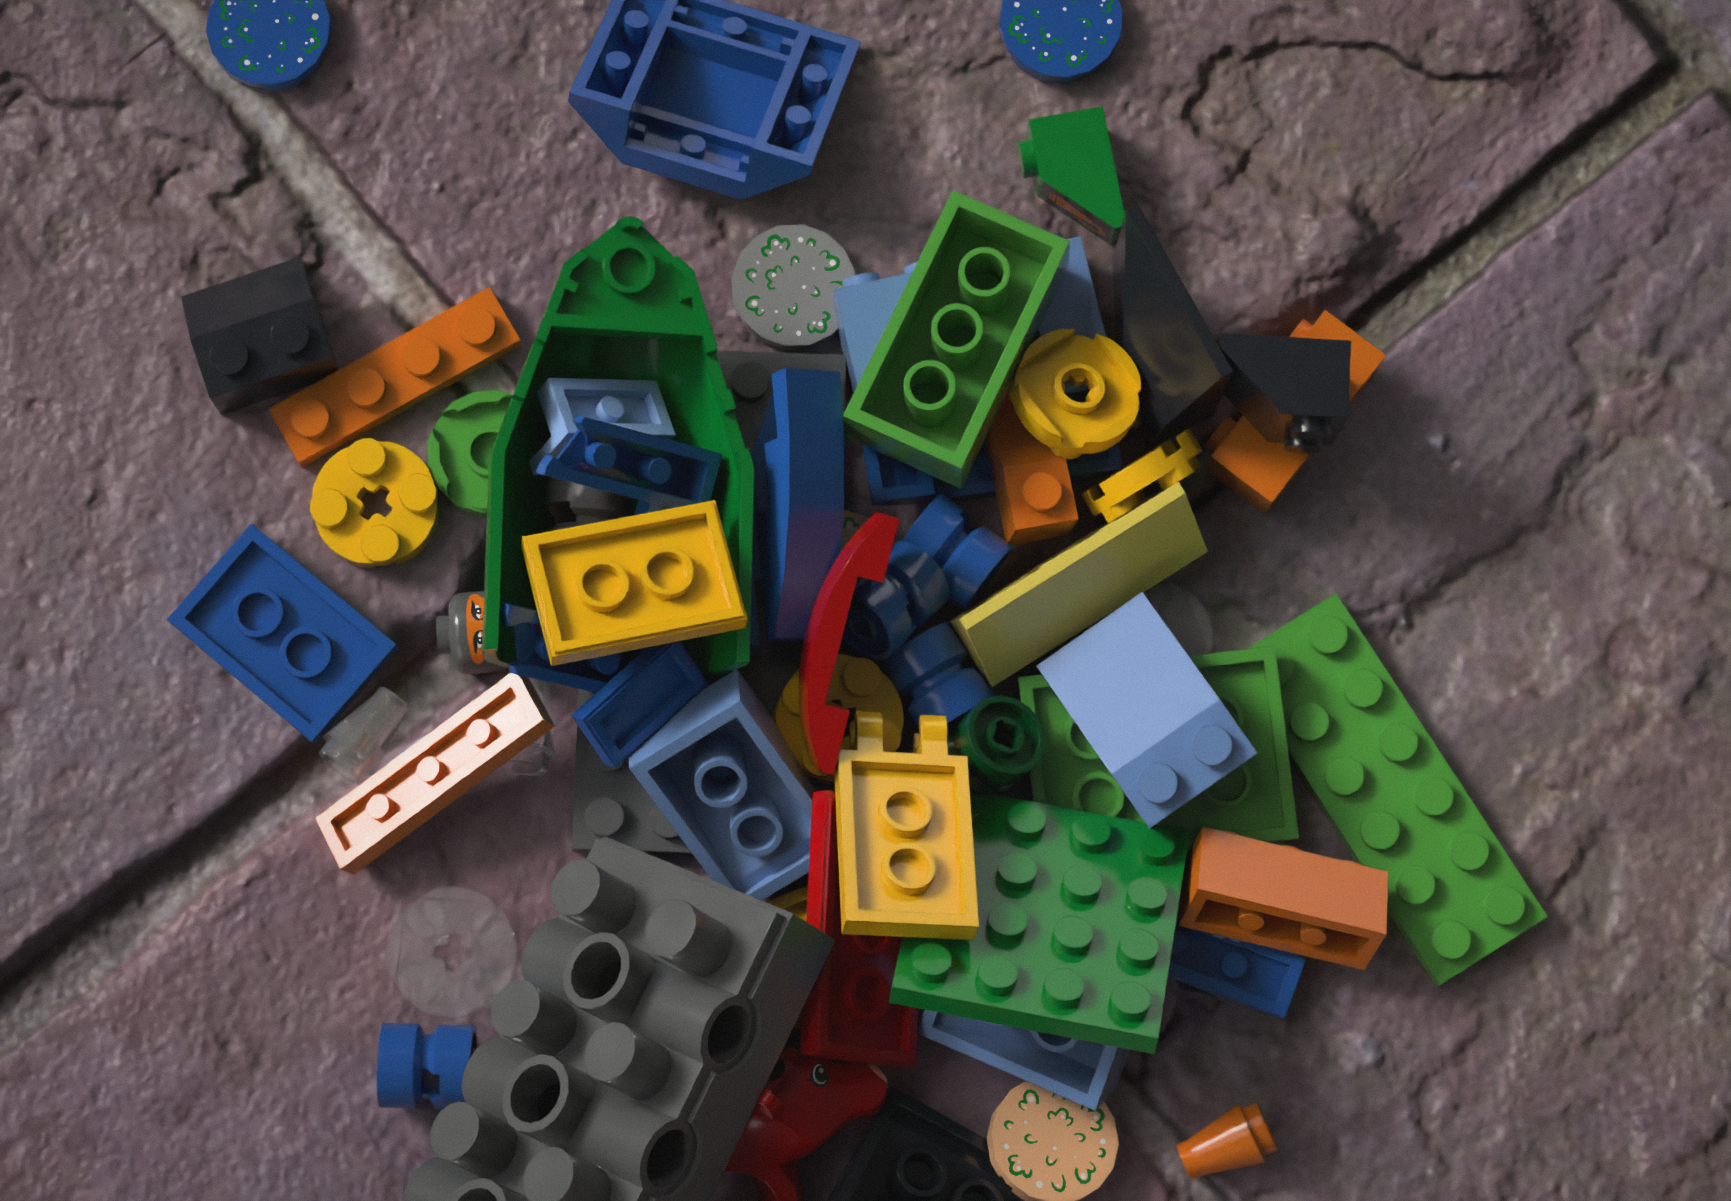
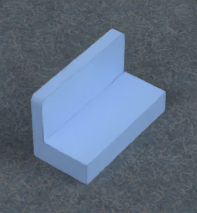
M548 378L538 389L537 395L551 437L533 456L529 464L533 475H541L536 473V470L545 455L557 457L578 429L572 422L577 415L672 440L676 434L657 381Z

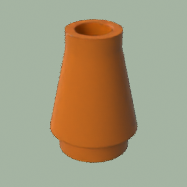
M1239 1102L1192 1137L1176 1144L1180 1158L1191 1180L1208 1174L1266 1163L1265 1156L1278 1151L1272 1131L1258 1102L1244 1108Z

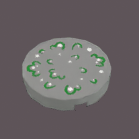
M804 224L778 225L756 235L740 252L731 279L732 304L743 324L760 342L781 350H807L823 343L824 340L831 338L838 332V324L832 303L834 289L843 287L842 282L854 276L855 270L845 249L826 232Z

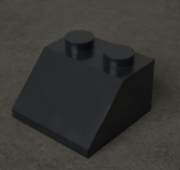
M301 256L181 296L190 340L209 398L221 415L312 385L339 370Z
M1220 333L1216 342L1233 370L1223 394L1266 441L1284 443L1285 451L1299 454L1319 453L1323 450V445L1332 446L1348 419L1351 341Z

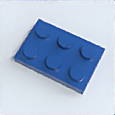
M252 523L167 618L171 625L314 745L399 649L391 639Z

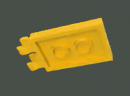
M855 712V730H850L849 750L840 749L834 771L842 934L974 940L979 928L968 757L948 755L946 716L920 715V733H914L913 753L883 752V717L881 712Z

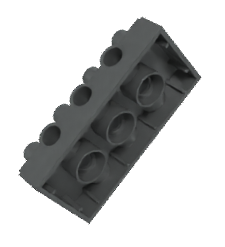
M603 836L601 840L596 838L586 860L578 859L569 862L560 869L554 878L551 887V902L555 910L559 912L557 918L547 920L540 925L527 941L521 965L524 980L510 982L495 997L491 1008V1022L499 1036L486 1040L468 1060L462 1077V1093L465 1102L459 1101L449 1104L435 1118L430 1131V1144L438 1157L427 1160L416 1169L407 1183L402 1201H710L835 939L791 912Z

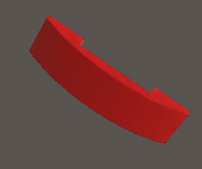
M875 512L857 530L834 561L813 605L801 652L798 700L805 746L811 764L819 771L834 775L850 711L841 704L826 701L855 585L858 577L884 582L900 520L897 517L880 512Z

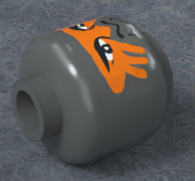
M484 591L455 594L449 603L448 616L436 617L439 654H451L454 667L461 674L509 671V668L487 662L482 654Z

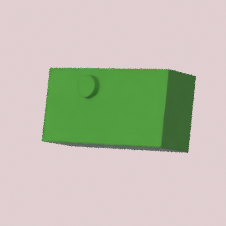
M952 190L843 414L845 437L962 489L1007 395L1018 365L1025 351L1030 346L1068 267L1070 241Z

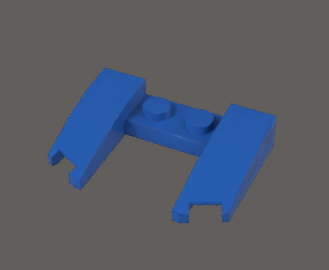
M577 415L572 421L578 429L557 457L546 454L536 470V473L638 499L634 515L710 501L722 454ZM501 602V623L513 628L517 660L509 663L508 666L509 672L515 675L597 693L646 649L641 648L551 666L537 609Z

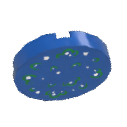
M213 0L208 11L206 33L215 60L231 79L243 85L245 83L251 87H259L260 90L279 91L300 85L319 70L326 57L325 52L332 38L333 25L325 0Z
M1002 0L999 32L1006 50L1011 55L1010 58L1020 70L1040 81L1067 84L1081 80V77L1090 75L1094 71L1096 73L1109 62L1120 41L1123 11L1119 0Z

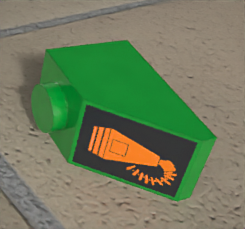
M1103 106L1029 119L1026 140L1017 142L1018 158L1023 179L1034 177L1037 197L1108 244H1117L1125 213Z

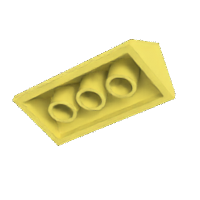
M1179 482L1165 490H1157L1140 502V505L1110 523H1104L971 606L967 611L947 621L951 623L966 647L969 658L992 687L1118 609L1141 592H1145L1208 552L1186 493Z

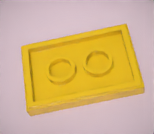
M715 500L522 536L521 548L551 666L746 627L748 619Z

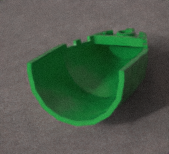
M628 216L619 219L614 226L590 245L579 250L564 262L489 456L482 654L487 662L509 668L508 664L517 660L512 626H506L501 623V602L537 609L521 548L522 536L542 533V531L553 525V520L543 512L546 476L533 475L529 464L533 456L551 437L537 395L538 389L548 378L657 381L676 434L672 440L722 454L710 501L715 500L748 620L746 627L743 629L682 640L681 642L704 676L729 673L746 666L750 662L754 465L749 448H745L734 412L736 406L731 389H727L716 354L718 347L695 272L678 255L674 257L643 227L644 222L639 218ZM629 497L628 516L635 514L638 499Z

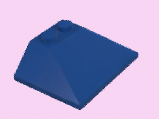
M611 0L569 92L568 102L622 164L743 200L811 174L858 55L861 41L727 0Z

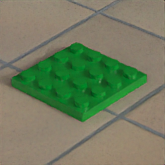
M970 792L979 928L974 940L902 937L889 1003L1155 1054L1190 831L1159 825L1149 828L1143 822L996 794L988 796L975 795Z

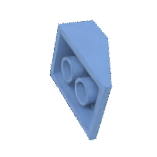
M1143 592L1037 665L1041 674L1149 828L1257 754V751Z
M738 669L734 670L700 691L629 756V769L711 880L763 900L809 872L812 794L816 791L771 715Z
M924 1010L917 1034L1095 1111L1117 1087L1130 1049Z

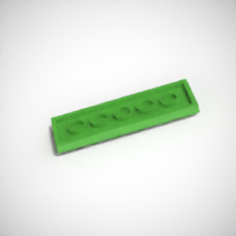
M1337 593L1247 648L1275 646L1289 760L1354 861L1363 866L1388 871L1387 912L1436 987L1548 917Z

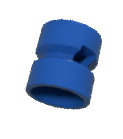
M940 493L919 516L902 541H907L920 547L936 561L949 584L950 596L948 601L962 612H965L978 599L1012 552L1013 546L987 526L972 529L970 527L971 514L943 493Z
M895 540L884 582L862 577L857 578L842 639L857 653L872 660H884L893 655L913 636L915 629L925 625L948 601L950 596L949 584L936 561L920 547L907 541Z
M950 622L939 624L914 637L879 664L883 673L895 686L899 696H912L914 698L908 710L918 730L920 715L946 716L948 733L980 702L995 696L982 673L979 674L974 668H963L962 664L968 651Z
M383 1023L380 1030L377 1055V1100L379 1107L417 1109L423 1099H429L435 1109H444L449 1104L459 1101L465 1102L462 1093V1077L468 1060L478 1048L476 1026L438 1024L432 1034H426L420 1024Z

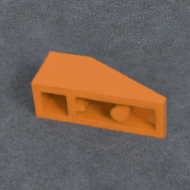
M1008 390L985 439L1005 541L1010 545L1069 535L1079 518L1067 461L1056 456L1049 446L1037 440L1024 427L1017 416L1014 404L1009 398Z

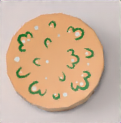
M1028 1081L1011 1089L992 1113L987 1134L991 1165L999 1178L1002 1176L1006 1184L1013 1188L1011 1191L1024 1201H1080L1099 1189L1113 1170L1119 1146L1115 1118L1105 1102L1095 1111Z

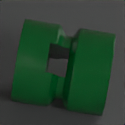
M1001 695L989 697L975 706L947 733L948 755L968 757L970 792L975 795L990 796L996 794L1002 796L1039 763L1045 751V733L1039 718L1024 703L1016 698Z

